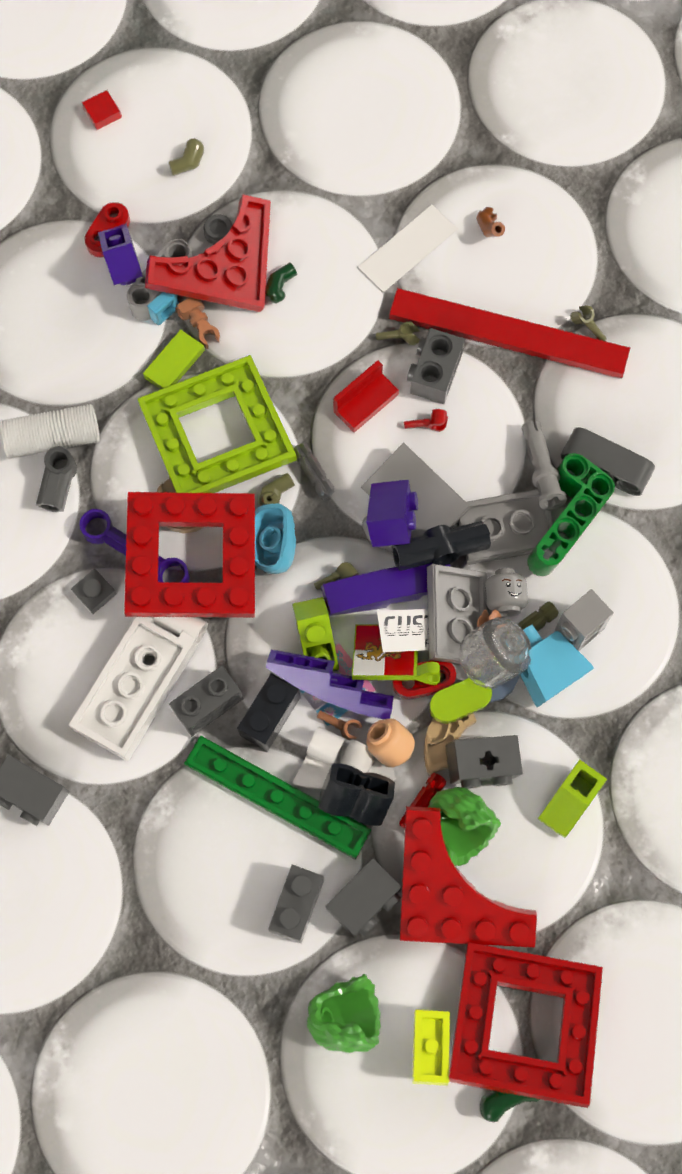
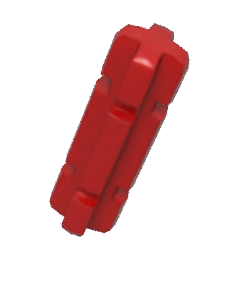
M435 772L432 773L426 781L427 786L422 787L410 806L428 807L433 796L437 792L442 791L446 786L447 781L445 778ZM406 812L399 821V825L403 829H405Z

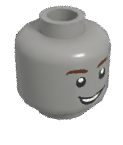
M498 569L495 571V575L486 580V605L491 611L497 610L501 617L517 616L528 604L526 579L522 575L514 573V569Z

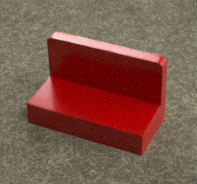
M379 360L333 398L334 413L354 433L399 395V390L382 374L383 364Z

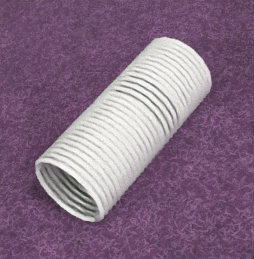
M91 404L0 421L2 445L9 459L22 457L23 455L38 454V452L44 453V451L47 452L55 446L71 448L100 441L97 419Z

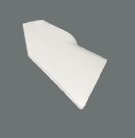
M318 727L310 741L307 755L293 780V784L322 789L333 763L350 765L363 773L381 774L393 781L396 778L393 767H386L368 751L367 745L352 739L349 741Z

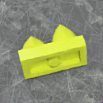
M415 1009L412 1084L442 1086L449 1084L450 1012Z

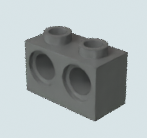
M430 328L427 338L422 337L416 353V355L420 356L417 365L412 363L408 372L407 381L411 382L410 394L445 404L464 351V338ZM436 349L444 350L446 354L436 355L432 351ZM431 375L434 376L437 380L434 382H427L423 379V377Z
M221 665L170 702L169 705L192 737L244 698L240 688Z

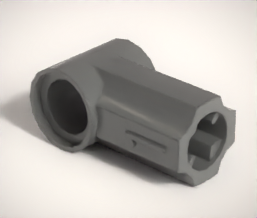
M55 446L50 448L44 456L45 470L36 505L47 511L64 512L71 480L77 472V464L67 448ZM58 460H68L65 467L61 469L54 468Z

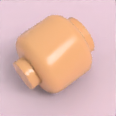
M384 719L375 722L369 728L366 745L368 746V751L384 766L396 767L409 760L414 750L415 740L413 735L400 722L395 719Z

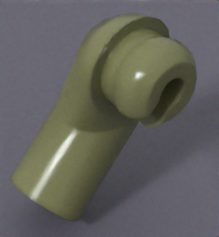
M288 473L262 487L259 499L260 506L280 503L282 493L295 486Z

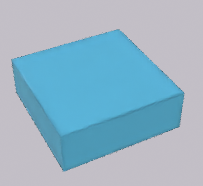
M162 292L147 305L151 320L158 326L176 311L175 308L179 304L177 295Z

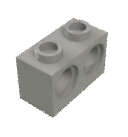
M591 589L562 613L555 631H559L580 651L605 629L614 612Z

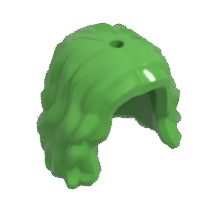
M454 787L439 791L430 800V805L428 806L440 808L442 835L449 856L455 866L465 865L471 857L477 856L480 851L488 846L489 841L495 837L498 828L501 826V822L496 817L495 812L486 806L480 796L475 795L467 788Z
M363 974L361 977H352L348 982H337L329 990L317 994L309 1002L308 1030L315 1042L325 1049L341 1051L343 1053L366 1052L379 1044L378 1036L381 1028V1012L378 1008L379 1001L374 995L375 985L367 978L366 974Z

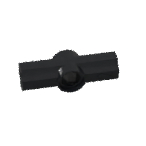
M483 521L450 528L448 525H438L427 530L422 536L411 538L410 544L392 545L393 560L399 571L431 563L445 566L455 562L460 556L489 549L491 546L490 532L487 524H484Z

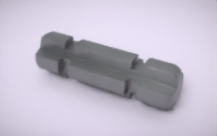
M303 442L295 446L293 449L297 456V462H300L302 470L312 486H315V491L319 497L325 499L334 493V486L329 479H326V473L316 457L312 455L308 444Z

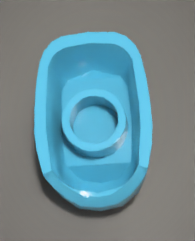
M279 503L262 505L255 510V565L268 574L286 572L291 567L295 555L296 537L292 512Z

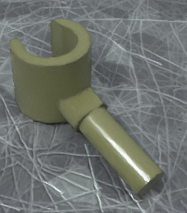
M579 306L583 317L577 311L571 313L573 323L585 324L597 339L607 340L593 320L595 313L591 306Z
M405 322L398 330L376 333V340L403 338L409 345H415L420 339L412 333L419 332L420 330L413 323Z
M344 562L338 566L334 573L315 582L314 586L319 590L323 584L337 581L340 578L356 576L359 573L351 563Z

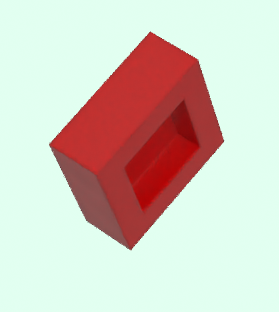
M107 90L82 102L83 109L96 130L122 118L119 108Z

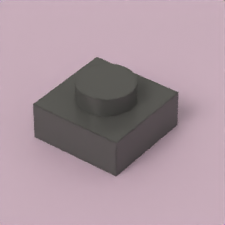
M93 569L71 588L72 592L92 614L97 612L117 594L114 588L96 569Z

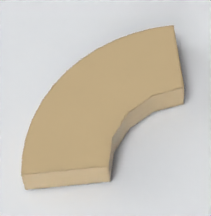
M474 713L449 724L439 723L434 718L432 719L424 742V761L428 776L434 772L438 773L448 769L445 745L454 740H459L463 732L476 723L477 720Z

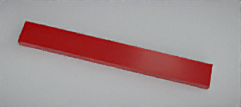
M397 288L389 313V319L404 323L411 322L415 326L436 329L469 340L621 379L623 378L630 352V347Z

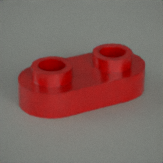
M111 202L103 206L86 232L85 244L91 255L104 257L100 241L95 240L99 236L98 232L127 224L129 227L130 216L123 204ZM118 213L116 217H110L111 214Z
M433 660L420 662L418 665L427 662L439 663L440 673L444 674L446 679L436 685L412 680L414 686L410 689L402 685L404 680H392L393 690L396 695L406 700L434 695L438 691L454 685L456 680L455 667L449 662Z

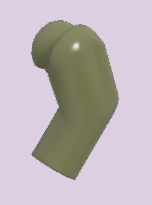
M195 138L188 140L183 156L168 162L173 176L196 169L199 166L204 153V146L201 141Z

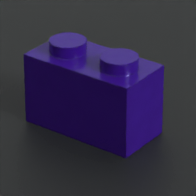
M127 224L98 232L102 252L113 284L130 285L136 282L137 278L143 277Z
M409 479L371 484L366 523L372 547L410 544L411 530H416L414 511L418 510V497L416 491L411 492Z

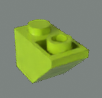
M320 597L293 603L292 606L303 655L335 661L333 671L339 670L329 614L324 598Z
M579 759L538 820L563 838H566L600 791L607 778Z

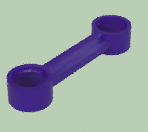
M91 509L85 512L79 524L85 539L92 544L106 543L126 556V534L113 527L109 515L100 509ZM95 518L105 519L107 521V528L102 534L93 536L86 532V526L91 520ZM159 556V582H163V573L167 568L178 566L185 573L181 582L189 583L190 574L182 560L178 558L164 559Z

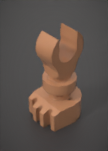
M189 297L177 304L175 308L176 313L183 321L190 319L191 325L196 327L199 332L200 343L206 349H209L204 336L206 334H213L219 343V330L207 321V315L205 312H202L205 308L202 301Z

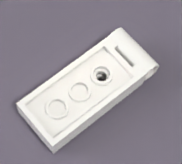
M135 617L69 723L70 728L122 759L129 761L197 649V644L204 636L208 623L198 617ZM149 657L155 658V661H154L153 664H151V665H146V664H145V660H146L147 658H149Z

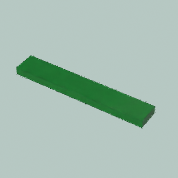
M201 735L184 762L185 766L355 860L372 829L350 817L335 816L321 810L318 807L319 800Z

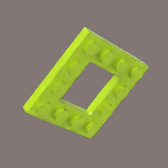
M251 355L137 399L176 493H216L297 461L296 453ZM235 396L255 441L198 463L179 418Z

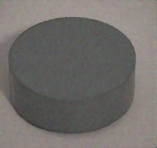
M221 214L210 216L205 221L203 227L206 240L214 245L223 239L233 225L231 220Z

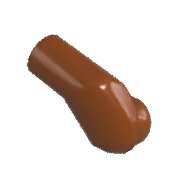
M486 207L483 211L480 210L476 217L483 235L487 238L500 237L505 232V226L502 222H494L497 219V213H492L494 210L492 207Z

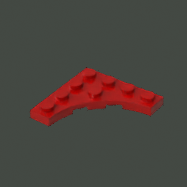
M243 194L239 200L237 215L231 229L223 239L206 249L204 253L189 258L187 256L158 257L150 255L146 266L145 288L261 312L265 307L271 201Z
M406 806L400 941L468 944L470 942L481 945L535 948L536 910L521 909L496 900L493 901L477 891L475 886L456 868L449 856L442 835L440 808Z

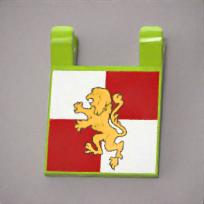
M355 624L352 680H417L430 685H436L440 682L439 663L427 662L418 665V651L383 652L379 624Z

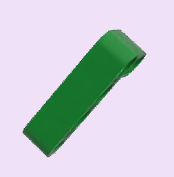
M568 454L557 467L560 474V488L572 500L529 554L527 559L528 568L537 576L544 577L553 572L615 490L613 479L580 454ZM567 469L573 471L575 476L571 475ZM592 488L598 490L600 495L596 494ZM575 510L581 511L584 517L578 515ZM558 531L564 533L567 536V539L562 538L558 534ZM549 549L553 553L546 560L543 555Z

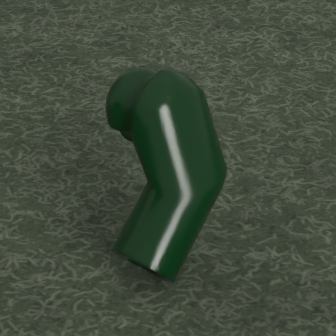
M290 262L270 274L267 279L265 294L267 297H270L271 302L274 304L285 299L286 294L282 290L283 285L297 275L295 267Z

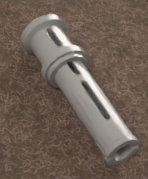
M533 420L524 423L521 429L534 468L532 482L538 488L540 495L538 503L540 508L544 510L556 509L564 505L567 497L565 492L561 491L559 485V471L552 466L541 423L536 420L534 422L535 428Z

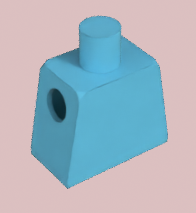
M533 624L517 634V637L527 651L514 660L515 665L537 708L594 669L592 664L559 631H555L545 639H542Z

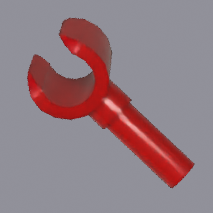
M433 409L430 419L404 421L405 429L429 427L434 431L441 432L447 425V411Z

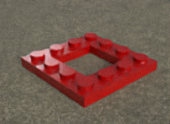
M128 492L125 617L255 618V494ZM159 527H223V583L158 582Z
M468 942L449 1069V1082L588 1108L591 1099L603 967ZM497 986L563 998L557 1062L489 1050Z

